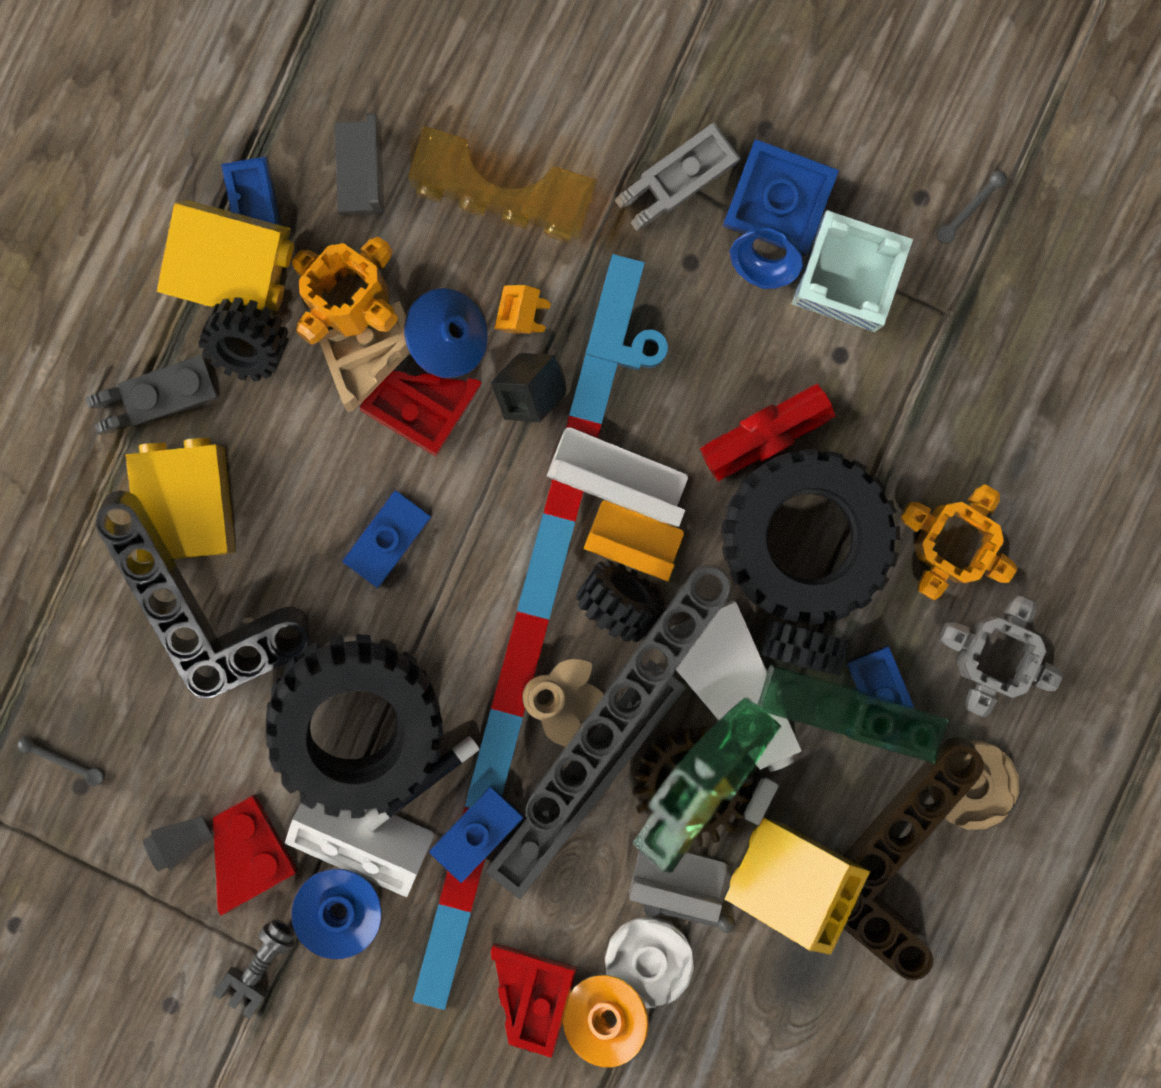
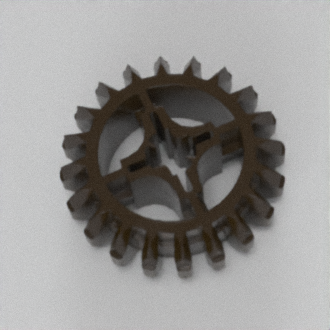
M683 725V739L676 740L672 729H668L665 731V736L670 744L663 748L657 739L653 738L650 741V745L657 752L655 757L645 752L640 753V761L648 765L649 768L648 770L640 768L633 770V777L645 781V785L632 787V794L636 797L647 796L646 800L636 805V809L639 814L653 811L645 822L649 829L656 827L660 822L664 823L659 833L661 839L666 840L670 837L672 831L676 830V843L678 846H684L687 833L693 834L695 846L701 847L703 845L701 833L709 832L711 840L714 843L719 842L720 836L715 828L722 824L727 832L733 833L735 827L728 817L732 814L738 819L745 818V811L736 804L737 801L750 803L752 795L740 790V787L753 784V778L747 774L738 775V772L749 766V762L746 758L731 760L740 749L736 743L729 744L724 750L721 749L726 738L724 733L718 732L713 740L709 742L707 741L709 736V728L702 725L698 732V738H692L691 727ZM700 750L710 753L714 757L709 762L705 761L697 767H688L677 759L675 755L683 751ZM665 765L675 777L676 782L673 790L668 794V798L660 805L656 798L655 785L658 773L662 766ZM725 766L728 774V791L725 800L719 806L710 795V786L714 779L718 777L716 773ZM677 770H681L686 777L689 776L692 780H697L699 777L704 779V782L699 783L707 801H704L699 794L696 795L692 791H688L685 794L681 793L680 789L686 787L682 782L681 774ZM692 804L700 806L709 814V816L699 820H683L671 815L675 810L680 811L683 807Z

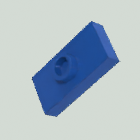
M268 156L221 164L231 212L282 226Z
M395 490L342 562L376 588H380L432 517Z
M490 785L429 850V853L462 883L523 819L524 815Z

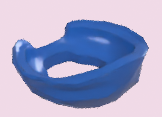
M773 227L751 228L734 241L729 251L731 262L737 273L746 281L761 289H775L788 285L797 279L803 269L801 250L797 247L794 238L786 232ZM760 234H772L782 238L787 253L784 257L777 260L766 259L755 251L753 242L759 238Z

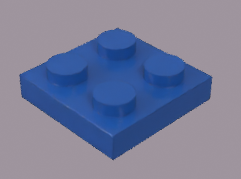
M755 139L723 227L745 234L751 228H776L791 235L797 247L801 250L802 256L806 257L839 170ZM760 234L759 238H757L786 250L780 237L772 234Z

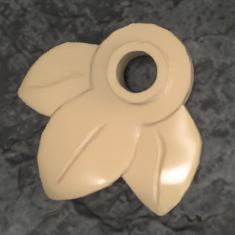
M581 659L564 660L558 663L549 675H540L530 680L523 691L522 700L527 712L534 718L541 720L544 733L551 741L564 747L581 726L580 722H584L603 696L600 689L587 683L592 671V663ZM548 689L552 692L551 701L544 705L537 702V694L541 690Z

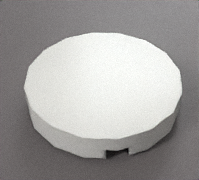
M657 917L635 918L622 925L610 938L605 953L606 975L621 978L634 987L643 999L646 1008H656V1006L665 1003L669 1004L678 999L689 986L694 970L692 949L684 933L670 921Z

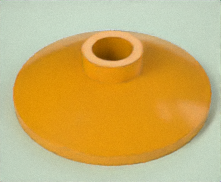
M597 975L583 980L571 991L563 1020V1027L570 1046L583 1060L595 1066L608 1068L620 1066L633 1059L639 1053L647 1038L649 1020L643 999L634 987L615 976ZM608 1010L612 1011L617 1018L615 1026L610 1025L606 1021V1012Z

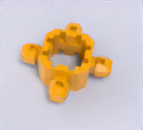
M378 236L369 239L359 249L361 254L341 243L327 246L320 255L311 250H300L292 259V265L297 274L301 276L299 279V293L311 310L310 313L305 312L297 323L296 332L302 339L311 345L315 344L329 332V326L345 337L362 334L368 325L378 331L387 332L392 329L397 323L398 317L393 307L388 304V285L379 271L390 260L393 251L386 241ZM348 273L353 276L358 274L367 283L368 287L366 289L361 287L352 297L354 304L351 307L346 303L341 308L336 305L332 307L321 295L324 291L329 293L337 284L335 278L338 274L343 278Z
M983 484L976 488L967 500L970 502L969 506L962 501L937 506L933 514H930L931 508L919 502H908L900 514L903 524L914 532L921 530L914 543L918 560L931 568L929 571H923L917 583V591L930 600H936L941 597L949 586L946 583L948 578L953 582L967 583L980 580L986 571L985 576L996 582L1009 583L1016 573L1017 566L1013 560L1003 553L996 555L1004 539L1001 526L986 517L988 514L994 513L1000 501V493L990 486ZM952 516L961 518L984 535L980 541L982 542L981 547L973 556L969 566L964 567L963 570L938 556V553L932 550L936 544L934 540L941 532L947 519Z

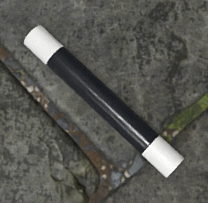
M470 736L466 737L441 756L438 762L430 765L431 776L424 785H420L417 782L413 785L414 796L405 803L401 802L399 798L392 800V810L382 814H378L377 808H373L365 814V818H362V820L371 832L478 752L480 750Z

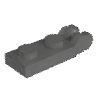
M200 355L118 383L116 388L106 389L85 398L89 409L102 408L123 399L127 414L108 417L95 424L97 434L102 435L129 426L139 427L217 400L219 395L205 357Z

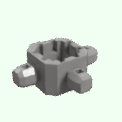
M1016 596L1010 601L1004 612L1008 615L1006 620L1000 617L987 616L974 621L971 630L970 627L956 622H946L939 635V640L945 646L957 652L961 650L956 661L961 676L977 683L975 689L970 688L965 708L984 718L991 713L997 702L994 699L996 692L1015 698L1028 693L1031 685L1046 691H1056L1063 678V674L1058 668L1042 661L1046 649L1041 636L1025 629L1027 624L1032 625L1036 614V603L1022 596ZM994 630L1017 639L1024 644L1022 651L1025 654L1017 665L1014 678H1009L1007 683L976 669L979 664L976 659L983 650L986 643L985 639Z

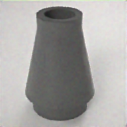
M202 814L191 820L151 830V836L142 841L149 859L159 872L167 867L171 871L206 842L214 839V836Z

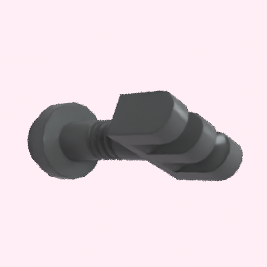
M272 920L270 924L264 925L259 932V938L263 944L245 971L241 973L234 967H231L216 988L213 996L220 1000L227 993L229 986L237 991L227 1005L235 1010L242 998L246 996L251 1001L244 1008L242 1015L250 1019L268 993V990L259 985L258 982L277 953H289L294 945V930L280 920Z

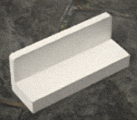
M566 428L564 430L546 477L665 524L680 526L685 510L677 506L688 480V476L685 473L573 428Z
M301 803L291 821L284 844L341 869L356 872L370 882L407 897L433 840L434 833L396 815H393L371 832L362 818H352L351 811L340 810L339 816L334 817L324 814V805L317 803L313 809ZM366 809L365 814L369 812L371 809Z

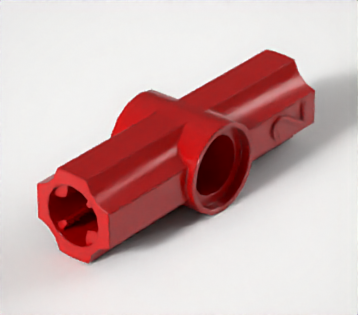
M817 383L777 406L772 404L739 422V427L706 443L699 450L707 467L718 482L758 459L761 462L796 443L794 439L824 425L830 419L836 417L826 393Z

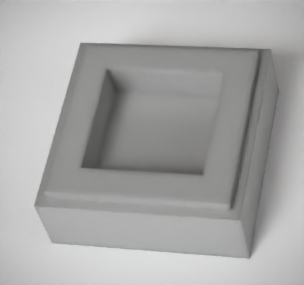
M767 775L761 777L752 795V799L745 809V819L759 826L779 787L778 781Z

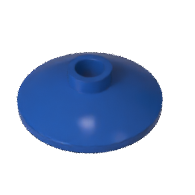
M447 288L428 291L413 302L406 315L404 335L407 348L415 362L428 373L442 378H455L469 373L482 360L488 341L486 322L478 306L463 293ZM450 323L457 330V338L453 337L449 332Z
M335 868L318 872L300 887L292 904L291 917L298 939L308 950L328 959H345L362 952L374 940L380 928L382 908L376 890L367 879L356 872ZM335 903L343 904L347 909L346 916L342 918L335 917L331 912V906Z

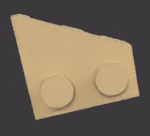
M400 301L390 304L398 317L397 323L390 331H378L368 325L362 334L345 337L335 329H332L319 341L342 404L348 413L354 411L410 353L404 335L406 314Z

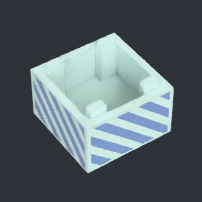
M827 210L820 220L791 304L876 332L886 322L913 239Z

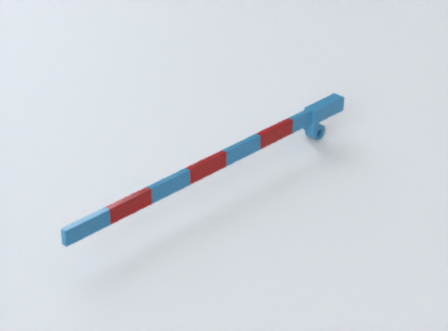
M615 254L611 256L566 428H573L598 438L617 365L639 371L640 367H657L667 355V341L660 332L655 330L640 332L634 338L632 347L623 345L645 262ZM645 342H652L657 346L658 352L656 355L649 357L642 353ZM552 479L463 814L490 785L503 795L525 713L522 700L523 691L527 683L535 675L584 492ZM485 859L462 883L447 871L412 1002L445 1010Z

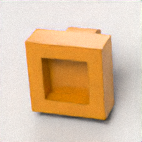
M527 285L504 286L494 329L513 334L545 332L546 326L537 324L534 321L536 308L550 309L551 303L544 298H539L540 289Z

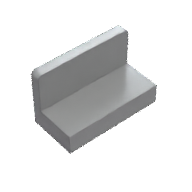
M643 841L640 845L629 888V898L631 901L718 923L722 909L720 894L727 871V864L721 860Z

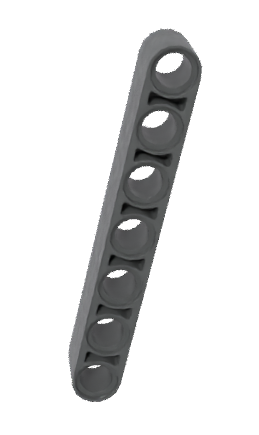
M705 564L691 573L538 783L526 805V817L533 828L542 832H550L558 829L565 822L726 602L730 594V583L727 574L720 567ZM713 574L722 581V590L716 597L704 598L698 594L695 586L701 576ZM687 612L694 618L695 627L689 634L678 635L670 629L668 623L674 613ZM658 649L665 653L668 664L663 670L652 672L643 665V654L648 650ZM624 686H631L639 692L641 701L633 708L622 707L615 698L616 691ZM598 723L608 725L613 731L614 738L607 744L595 743L590 738L589 728ZM570 760L579 761L585 766L587 775L581 780H571L565 776L562 765ZM543 797H550L559 804L560 812L554 816H545L538 811L536 801Z

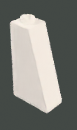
M736 601L723 604L676 670L758 768L768 767L770 772L776 771L794 762L792 755L801 752V749ZM691 618L670 627V629L678 635L689 634L695 627V620Z

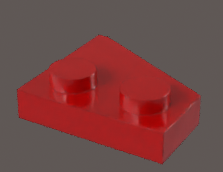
M392 371L362 402L360 411L437 457L478 393L482 382L468 378V381L443 379L431 374L413 376L408 375L406 372Z
M256 794L213 817L217 911L220 916L298 872L295 863Z
M495 943L492 945L490 954L492 961L495 960L500 985L497 988L500 1004L506 1014L504 1024L508 1044L552 1058L556 1051L577 967Z

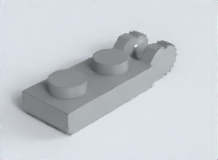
M712 123L642 173L641 179L622 192L614 201L619 208H624L634 203L648 189L652 192L657 202L638 213L631 222L636 231L641 230L657 219L662 213H669L740 161V157L717 125Z

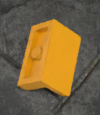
M602 501L583 549L668 581L684 532L681 529L609 501Z

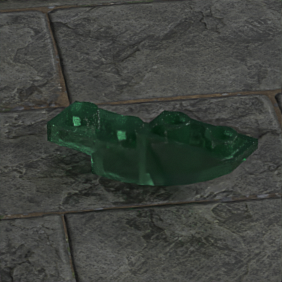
M774 665L769 666L756 707L761 712L842 734L854 741L935 763L948 723V719L835 681L808 673L807 675Z
M743 698L695 744L666 779L648 804L653 813L632 844L663 873H673L721 800H731L782 725L751 699Z

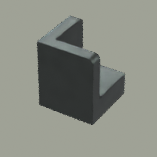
M519 353L491 382L504 420L541 422L566 394V386L555 355Z

